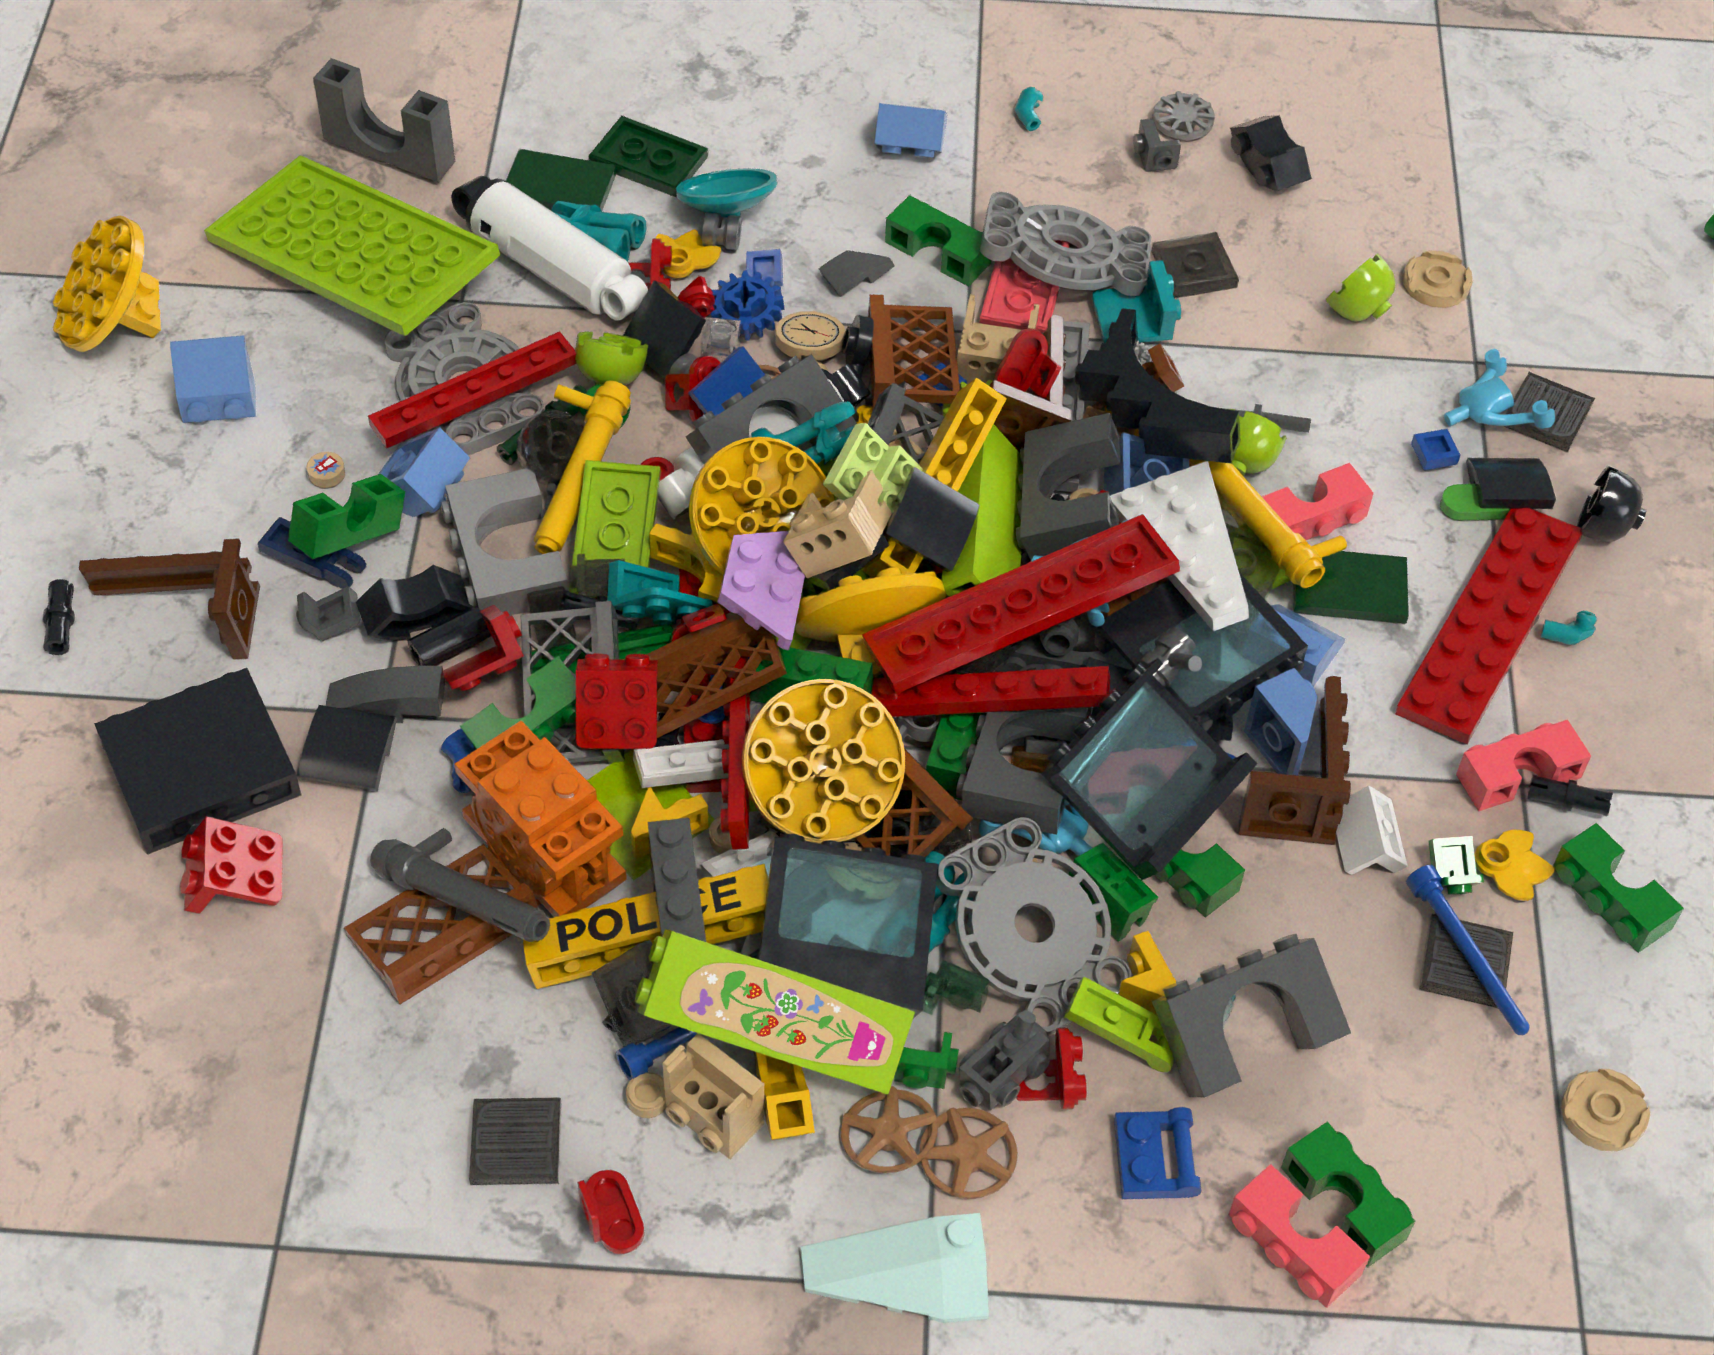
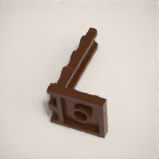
M1058 315L1050 317L1048 328L1042 333L1048 342L1047 355L1061 366V370L1047 397L1043 399L1034 391L1032 395L996 380H993L989 385L1007 398L994 425L1019 453L1020 449L1024 448L1025 432L1071 422L1072 410L1063 407V397L1066 390L1065 385H1063V372L1066 366V360L1063 359V347L1066 341V334L1063 333L1064 318ZM1049 370L1047 372L1044 371L1041 376L1043 379L1042 385L1048 378Z
M239 538L224 539L222 552L212 551L209 553L80 560L79 571L86 579L93 595L215 588L214 598H210L208 601L209 618L211 621H215L219 629L220 641L223 645L227 646L233 660L248 659L260 584L258 581H251L249 578L252 566L248 558H240L239 556L241 547Z
M1329 676L1326 678L1324 698L1320 700L1321 778L1251 771L1239 819V835L1335 845L1336 830L1338 824L1341 823L1343 805H1348L1351 791L1350 781L1344 780V774L1347 775L1349 769L1350 753L1349 751H1343V745H1346L1348 740L1349 724L1342 721V716H1345L1347 711L1348 695L1347 693H1341V677Z

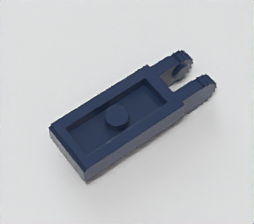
M278 517L257 543L260 552L316 577L325 578L331 585L341 589L348 586L351 587L354 580L347 571L334 565L337 561L345 569L352 570L357 574L361 573L367 564L363 557L346 548L312 559L288 541L291 521Z

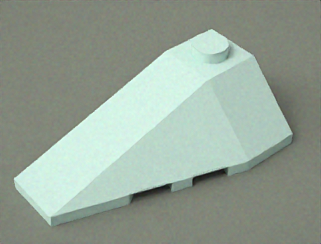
M980 1213L937 1216L801 1246L804 1290L807 1293L856 1304L864 1301L886 1306L887 1310L902 1314L904 1310L929 1316L928 1320L942 1323L982 1320L989 1317L986 1251Z

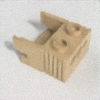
M970 294L957 355L958 374L966 379L968 384L975 378L986 384L988 380H995V374L1013 338L1021 329L973 322L976 302L975 295ZM1034 304L1028 328L1036 329L1039 304Z
M872 470L867 471V475L862 478L854 496L846 500L839 499L833 501L823 508L814 493L808 494L797 516L791 521V530L788 531L783 542L806 578L872 555L874 547L877 545L876 543L879 541L878 539L881 537L880 535L883 533L892 514L885 501L878 503L883 487Z
M697 1033L687 1044L686 1053L684 1052L685 1047L680 1044L663 1061L664 1093L666 1097L665 1110L674 1123L681 1127L687 1125L696 1132L699 1140L707 1149L714 1153L720 1151L727 1158L731 1159L764 1125V1083L701 1034Z

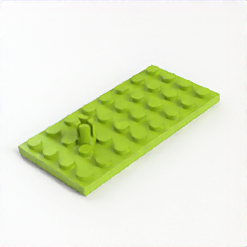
M302 155L294 159L204 230L209 242L403 336L409 334L500 256L497 244Z

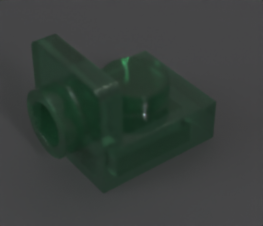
M943 960L937 973L930 972L926 977L924 1012L933 1015L940 999L944 997L958 1008H970L980 1013L987 1000L989 979Z

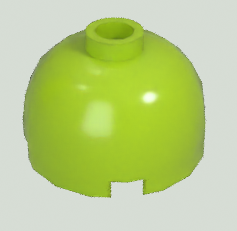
M1377 253L1373 259L1369 258L1342 282V289L1337 293L1334 290L1328 296L1326 302L1340 316L1350 321H1363L1370 316L1377 320L1392 307L1388 300L1395 291L1396 281L1394 274L1384 259Z
M589 331L577 334L575 360L578 369L587 379L595 381V385L600 384L603 386L606 381L610 380L628 385L636 380L642 372L647 358V344L641 345V341L638 339L612 333H603V336L599 337V339H592L593 332Z
M1245 411L1243 417L1239 416L1241 441L1232 461V464L1243 476L1245 473L1255 474L1266 471L1271 467L1280 455L1287 439L1286 435L1283 437L1279 436L1281 428L1277 424L1256 413Z

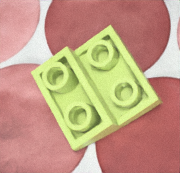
M860 423L854 426L823 485L838 499L846 500L854 496L862 478L867 475V471L872 470L883 487L878 503L885 501L893 513L898 504L895 500L912 468L916 467L921 471L923 469L900 445L889 447L867 423Z

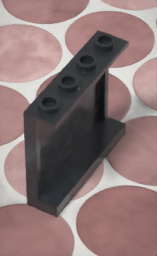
M248 668L226 673L220 678L198 686L188 687L182 692L160 700L150 701L141 707L122 714L112 715L105 720L94 723L102 747L107 754L147 855L184 841L188 834L192 835L206 816L234 822L302 796L296 772Z

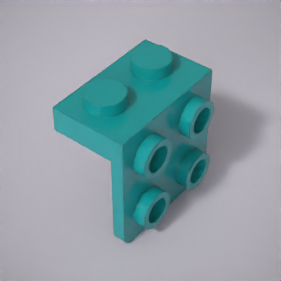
M1163 260L1149 261L1148 278L1142 294L1138 296L1122 294L1116 288L1093 292L1092 302L1104 343L1107 342L1111 323L1116 322L1122 308L1136 309L1137 341L1139 343L1173 340L1176 320L1181 319V304L1179 299H1174L1173 277L1171 274H1167Z
M620 560L609 563L607 601L612 602L615 610L622 611L624 617L653 618V623L657 625H674L676 620L681 619L682 616L713 605L712 600L679 592V575Z

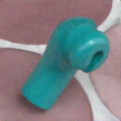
M1035 87L1024 89L1015 106V113L1028 131L1036 130L1041 124V120L1033 109L1040 106L1037 103L1038 100L1043 102V94Z
M1580 611L1576 615V620L1567 625L1545 619L1541 638L1575 645L1594 634L1596 630L1594 625L1597 617L1592 612Z

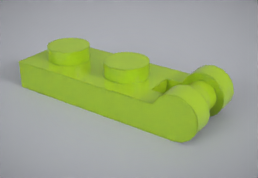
M1086 977L1079 981L1064 1015L1065 1018L1146 1060L1148 1065L1159 1072H1169L1171 1070L1174 1057L1156 1014ZM1151 1034L1157 1037L1158 1044L1149 1040Z

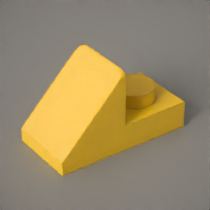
M649 787L631 830L632 853L635 859L650 854L648 822L689 818L692 835L709 828L708 805L702 795L699 794L690 799L678 800L669 808L664 809L652 788Z
M1149 931L1133 935L1130 952L1127 954V962L1134 976L1122 980L1118 995L1157 1015L1152 1001L1165 996L1163 988L1177 982Z

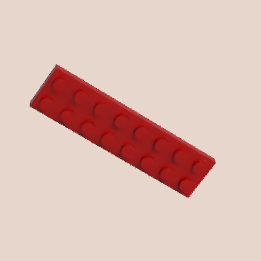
M1530 508L1510 509L1399 701L1395 715L1468 745L1531 631L1536 618L1542 611L1582 538L1580 527Z
M1141 514L862 634L864 645L894 693L898 694L1180 571L1179 560L1146 517Z

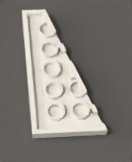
M1208 461L1169 475L1160 476L1150 482L1110 495L1121 523L1143 514L1178 558L1180 571L1167 578L1213 631L1249 618L1248 603Z

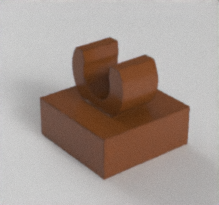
M1159 343L1150 348L1148 352L1153 362L1142 364L1150 376L1154 374L1153 378L1161 385L1165 383L1173 392L1184 387L1185 385L1174 361L1163 346Z

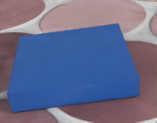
M741 346L734 350L688 394L704 414L712 411L714 416H717L724 411L721 405L723 402L739 392L743 398L751 394L753 390L750 385L765 376V373L744 346Z

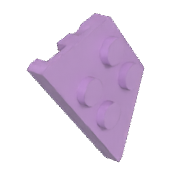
M788 531L734 535L728 553L718 603L732 613L740 615L754 629L759 630L761 626L779 638L777 642L779 647L789 650L805 575L783 542Z

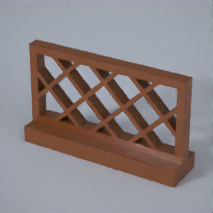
M870 294L868 317L873 318L874 322L873 339L869 353L872 411L879 395L892 383L899 385L903 381L914 387L906 389L904 395L918 403L952 404L957 393L960 391L952 307L884 305V295ZM891 318H904L908 321L900 325ZM943 319L945 321L935 326L927 320ZM919 327L927 333L918 336L911 330ZM902 337L910 343L902 347L894 341ZM936 338L943 342L944 345L937 348L929 342ZM921 349L928 355L921 359L912 352ZM904 359L912 365L904 369L897 365L896 362ZM939 360L947 367L939 370L931 364ZM923 371L931 377L922 381L915 374ZM940 382L951 389V391L937 390L933 386Z
M730 612L725 615L726 620L690 632L647 654L649 655V660H658L657 712L666 713L662 720L657 722V738L787 674L779 646L777 645L776 636L762 626L759 630L754 629L740 615ZM741 656L750 657L743 669L734 668ZM762 660L773 661V665L759 672L755 671ZM706 674L714 675L707 687L699 685ZM727 677L736 678L731 686L720 689ZM671 691L680 692L672 704L664 703ZM692 695L700 696L695 704L684 707Z
M904 748L905 772L901 790L912 791L911 808L893 809V804L884 817L883 837L867 838L865 833L855 838L864 848H876L875 846L882 845V850L886 852L887 856H890L891 845L909 844L908 854L926 857L956 826L963 830L973 820V817ZM921 801L927 806L926 808H920ZM935 815L942 822L930 835H918L919 816ZM911 817L909 836L891 837L893 818ZM892 877L898 883H900L904 879Z
M484 844L446 866L490 887L509 888L510 891L506 893L507 895L538 909L533 890L525 882L520 884ZM481 861H484L489 866L486 876L467 875L468 869ZM418 889L405 890L344 927L346 936L387 983L391 995L399 1004H402L513 935L473 915L461 921L454 920L456 907ZM406 906H420L417 918L397 916L399 911ZM428 908H448L445 920L425 919ZM372 927H384L381 940L364 939L360 934ZM393 929H413L410 941L390 940ZM422 930L441 931L439 935L427 942H418ZM386 951L406 952L403 957L388 966L383 962Z

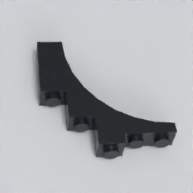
M1122 308L1116 322H1112L1110 325L1107 342L1101 344L1100 350L1088 349L1083 362L1078 363L1076 367L1075 383L1080 385L1081 400L1106 402L1107 411H1111L1115 427L1139 429V438L1144 439L1145 454L1232 464L1241 441L1239 411L1211 407L1186 399L1165 388L1151 377L1137 360L1134 352L1138 340L1136 309Z

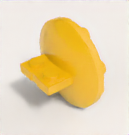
M115 216L105 222L98 220L94 224L91 235L85 242L79 241L75 245L71 256L73 263L67 273L63 287L57 290L53 299V306L58 308L53 330L59 334L60 340L65 346L78 352L91 350L99 345L118 323L151 338H154L160 332L161 320L160 309H158V301L160 300L159 280L148 273L141 272L144 257V236L141 227L135 221L124 216Z
M750 437L723 447L713 454L700 469L690 494V525L701 553L714 569L721 575H724L734 535L791 530V521L797 516L810 493H814L823 508L835 501L834 494L823 485L826 479L825 474L805 452L779 439Z
M900 568L882 570L877 573V577L862 580L861 576H849L841 579L838 582L839 587L820 595H812L800 599L795 630L797 634L806 638L838 643L840 655L843 658L872 663L873 678L881 675L882 672L865 647L862 634L945 599L946 592L943 581L936 577L935 572L901 574Z
M808 680L792 685L777 693L756 714L749 726L743 745V777L755 807L770 824L781 832L803 836L806 842L821 843L822 841L842 842L855 838L873 828L892 808L904 779V745L894 719L887 709L870 693L853 684L839 680Z

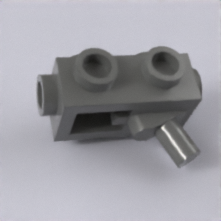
M1022 1011L1008 1023L1002 1022L991 1033L989 1041L979 1050L973 1049L969 1051L959 1065L960 1092L972 1106L978 1107L982 1103L991 1111L998 1103L1002 1106L1009 1105L1017 1097L1020 1091L1019 1084L1027 1076L1036 1079L1048 1067L1050 1062L1048 1058L1050 1039L1046 1031L1035 1022L1036 1017L1032 1012Z

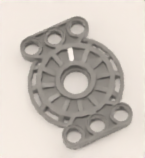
M995 192L991 195L987 207L980 252L983 256L993 261H1005L1011 258L1017 266L1028 274L1058 287L1074 290H1095L1106 288L1113 284L1122 294L1138 296L1142 294L1148 278L1151 235L1148 231L1138 226H1126L1115 232L1111 227L1091 214L1063 205L1024 207L1014 195L1007 192ZM1054 240L1070 242L1077 246L1078 249L1061 246Z
M468 302L458 303L432 313L406 336L390 330L384 338L387 356L395 362H401L396 376L397 395L400 401L448 381L457 372L473 370L520 348L502 335L481 330L480 310L475 304ZM462 316L474 318L472 322L466 324L456 321ZM432 328L442 330L441 334L437 336H428L424 333ZM398 341L410 343L408 347L403 349H397L392 346ZM405 374H408L407 381L402 385ZM531 384L431 430L440 427L452 440L459 434L471 435L472 438L468 442H454L467 455H472L509 439L544 412V404L541 398L530 394L533 385ZM527 407H532L537 410V412L531 416H523L519 414V411L521 409ZM495 420L505 423L500 429H490L486 426L489 422Z
M1020 817L1004 824L941 860L937 869L936 886L946 895L960 896L956 908L955 926L958 943L967 963L980 979L996 991L1017 1000L1028 1001L1024 1011L1033 1013L1034 1007L1037 1006L1049 1008L1054 1016L1053 1024L1048 1027L1041 1026L1049 1036L1055 1033L1057 1028H1064L1072 1023V1021L1064 1017L1070 1004L1067 998V989L1069 987L1077 986L1079 981L1086 977L1119 994L1120 985L1109 987L1102 981L1100 977L1101 969L1104 967L1116 969L1121 976V982L1131 977V970L1123 959L1116 956H1106L1110 946L1111 921L1107 903L1097 884L1085 870L1070 859L1052 851L1038 849L1042 840L1040 827L1035 821ZM1018 828L1026 830L1032 838L1031 846L1026 848L1017 846L1012 840L1011 832ZM982 847L994 849L999 857L998 864L994 866L984 865L978 858V850ZM1033 858L1042 859L1041 863L1032 862ZM1052 862L1066 868L1075 876L1072 878L1063 870L1051 866ZM950 865L959 867L965 875V881L959 885L949 883L944 877V868ZM1081 882L1091 892L1096 904L1092 905L1087 893L1079 885ZM967 897H972L973 901L967 900ZM1026 906H1035L1042 909L1053 923L1051 936L1046 941L1039 943L1030 942L1022 938L1015 927L1017 911ZM964 912L968 915V935H966L964 927ZM1100 914L1103 927L1102 938L1097 937L1096 915ZM1099 949H1100L1098 955H1093V954H1092V951H1093V950H1099Z

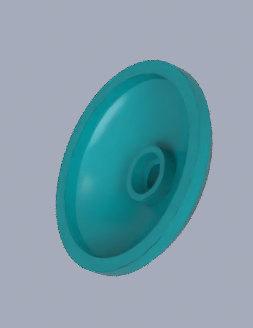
M754 168L715 171L681 182L676 187L677 198L684 204L701 212L718 213L723 218H728L730 215L740 216V211L758 205L774 191L778 184L777 175L768 170Z

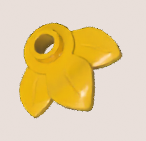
M696 229L681 235L675 240L664 234H658L655 237L665 242V246H672V266L665 267V270H662L669 277L683 278L690 275L696 269L708 268L718 261L721 254V247L719 246L703 247L702 239Z
M1513 829L1505 831L1498 839H1489L1481 843L1474 853L1477 869L1484 875L1492 877L1501 892L1517 900H1532L1534 897L1532 886L1543 883L1555 872V868L1550 863L1530 851L1533 845L1534 834L1524 830ZM1489 858H1493V859L1497 860L1498 862H1494V861L1490 860Z

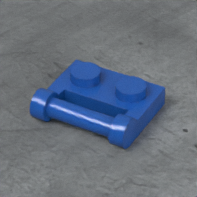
M1177 1107L1169 1111L1115 1112L1114 1128L1122 1199L1191 1198L1201 1194L1200 1177L1195 1175L1190 1127L1193 1126L1191 1109ZM1161 1131H1173L1178 1171L1176 1179H1166Z

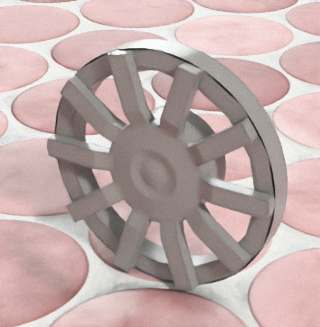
M1176 91V94L1161 97L1154 107L1153 119L1156 127L1163 134L1179 140H1194L1205 136L1211 131L1215 114L1211 103L1200 98L1198 94H1183L1181 91ZM1159 112H1160V113H1167V114H1170V115H1167V116H1164V117H1161V118H1160V117H1159ZM1197 118L1209 119V121L1205 124ZM1170 121L1172 127L1170 128L1164 123ZM1198 125L1201 129L1193 131L1192 128Z

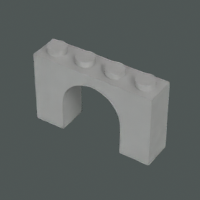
M533 467L445 485L447 501L441 502L445 523H453L454 529L449 530V536L453 551H460L462 557L457 558V565L462 580H469L470 586L465 587L469 604L473 607H479L480 611L495 605L502 612L507 610L510 616L560 605L564 591L568 590V582L559 551L523 559L505 560L489 555L480 547L483 540L499 528L542 519L540 517L541 510H543L541 492Z

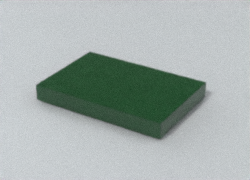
M621 115L588 157L589 161L616 165V175L677 197L676 187L681 182L694 176L708 158V148Z
M519 149L506 181L551 211L556 201H565L579 205H597L603 210L616 176V165Z
M1339 551L1322 558L1325 573L1316 584L1308 588H1302L1300 585L1293 583V612L1402 624H1406L1409 617L1407 557Z

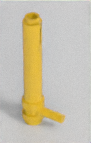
M606 381L603 386L596 390L594 397L558 384L555 390L554 398L587 410L584 419L586 424L535 534V549L540 554L562 551L579 512L585 460L602 461L612 436L619 432L623 423L622 416L627 413L631 404L629 389L619 382Z
M1190 459L1194 465L1205 462L1204 460ZM1208 461L1217 492L1271 552V559L1280 569L1285 570L1286 576L1295 585L1308 588L1316 584L1325 573L1322 558L1347 548V542L1341 535L1310 546L1299 533H1294L1233 464Z

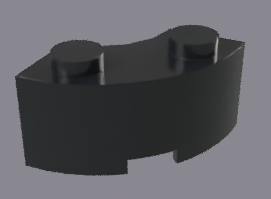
M1280 115L1262 116L1230 127L1233 151L1235 154L1240 155L1245 166L1260 186L1280 191L1312 179L1304 146L1297 145L1289 137L1283 127Z
M435 565L430 566L420 574L406 579L389 580L380 578L356 601L367 635L384 640L410 639L411 632L434 627L473 607L468 602L461 575Z

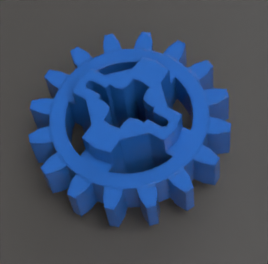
M743 270L742 277L740 278L731 273L729 274V282L718 281L719 290H712L715 298L714 311L710 313L713 325L729 326L736 332L737 337L739 334H744L745 341H749L752 333H756L760 338L763 337V329L765 328L771 331L775 330L774 321L782 319V310H785L781 287L779 285L774 286L771 276L763 281L761 272L758 271L754 277H749L747 270Z

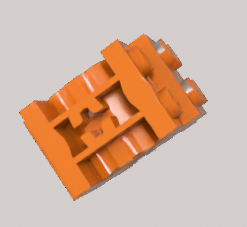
M522 720L454 764L456 774L475 793L472 797V803L462 809L463 818L487 843L488 849L520 884L525 882L533 890L537 906L543 904L554 917L573 913L587 908L627 880L626 870L609 853L612 843L623 836V826L597 800L595 788L546 737L540 740Z

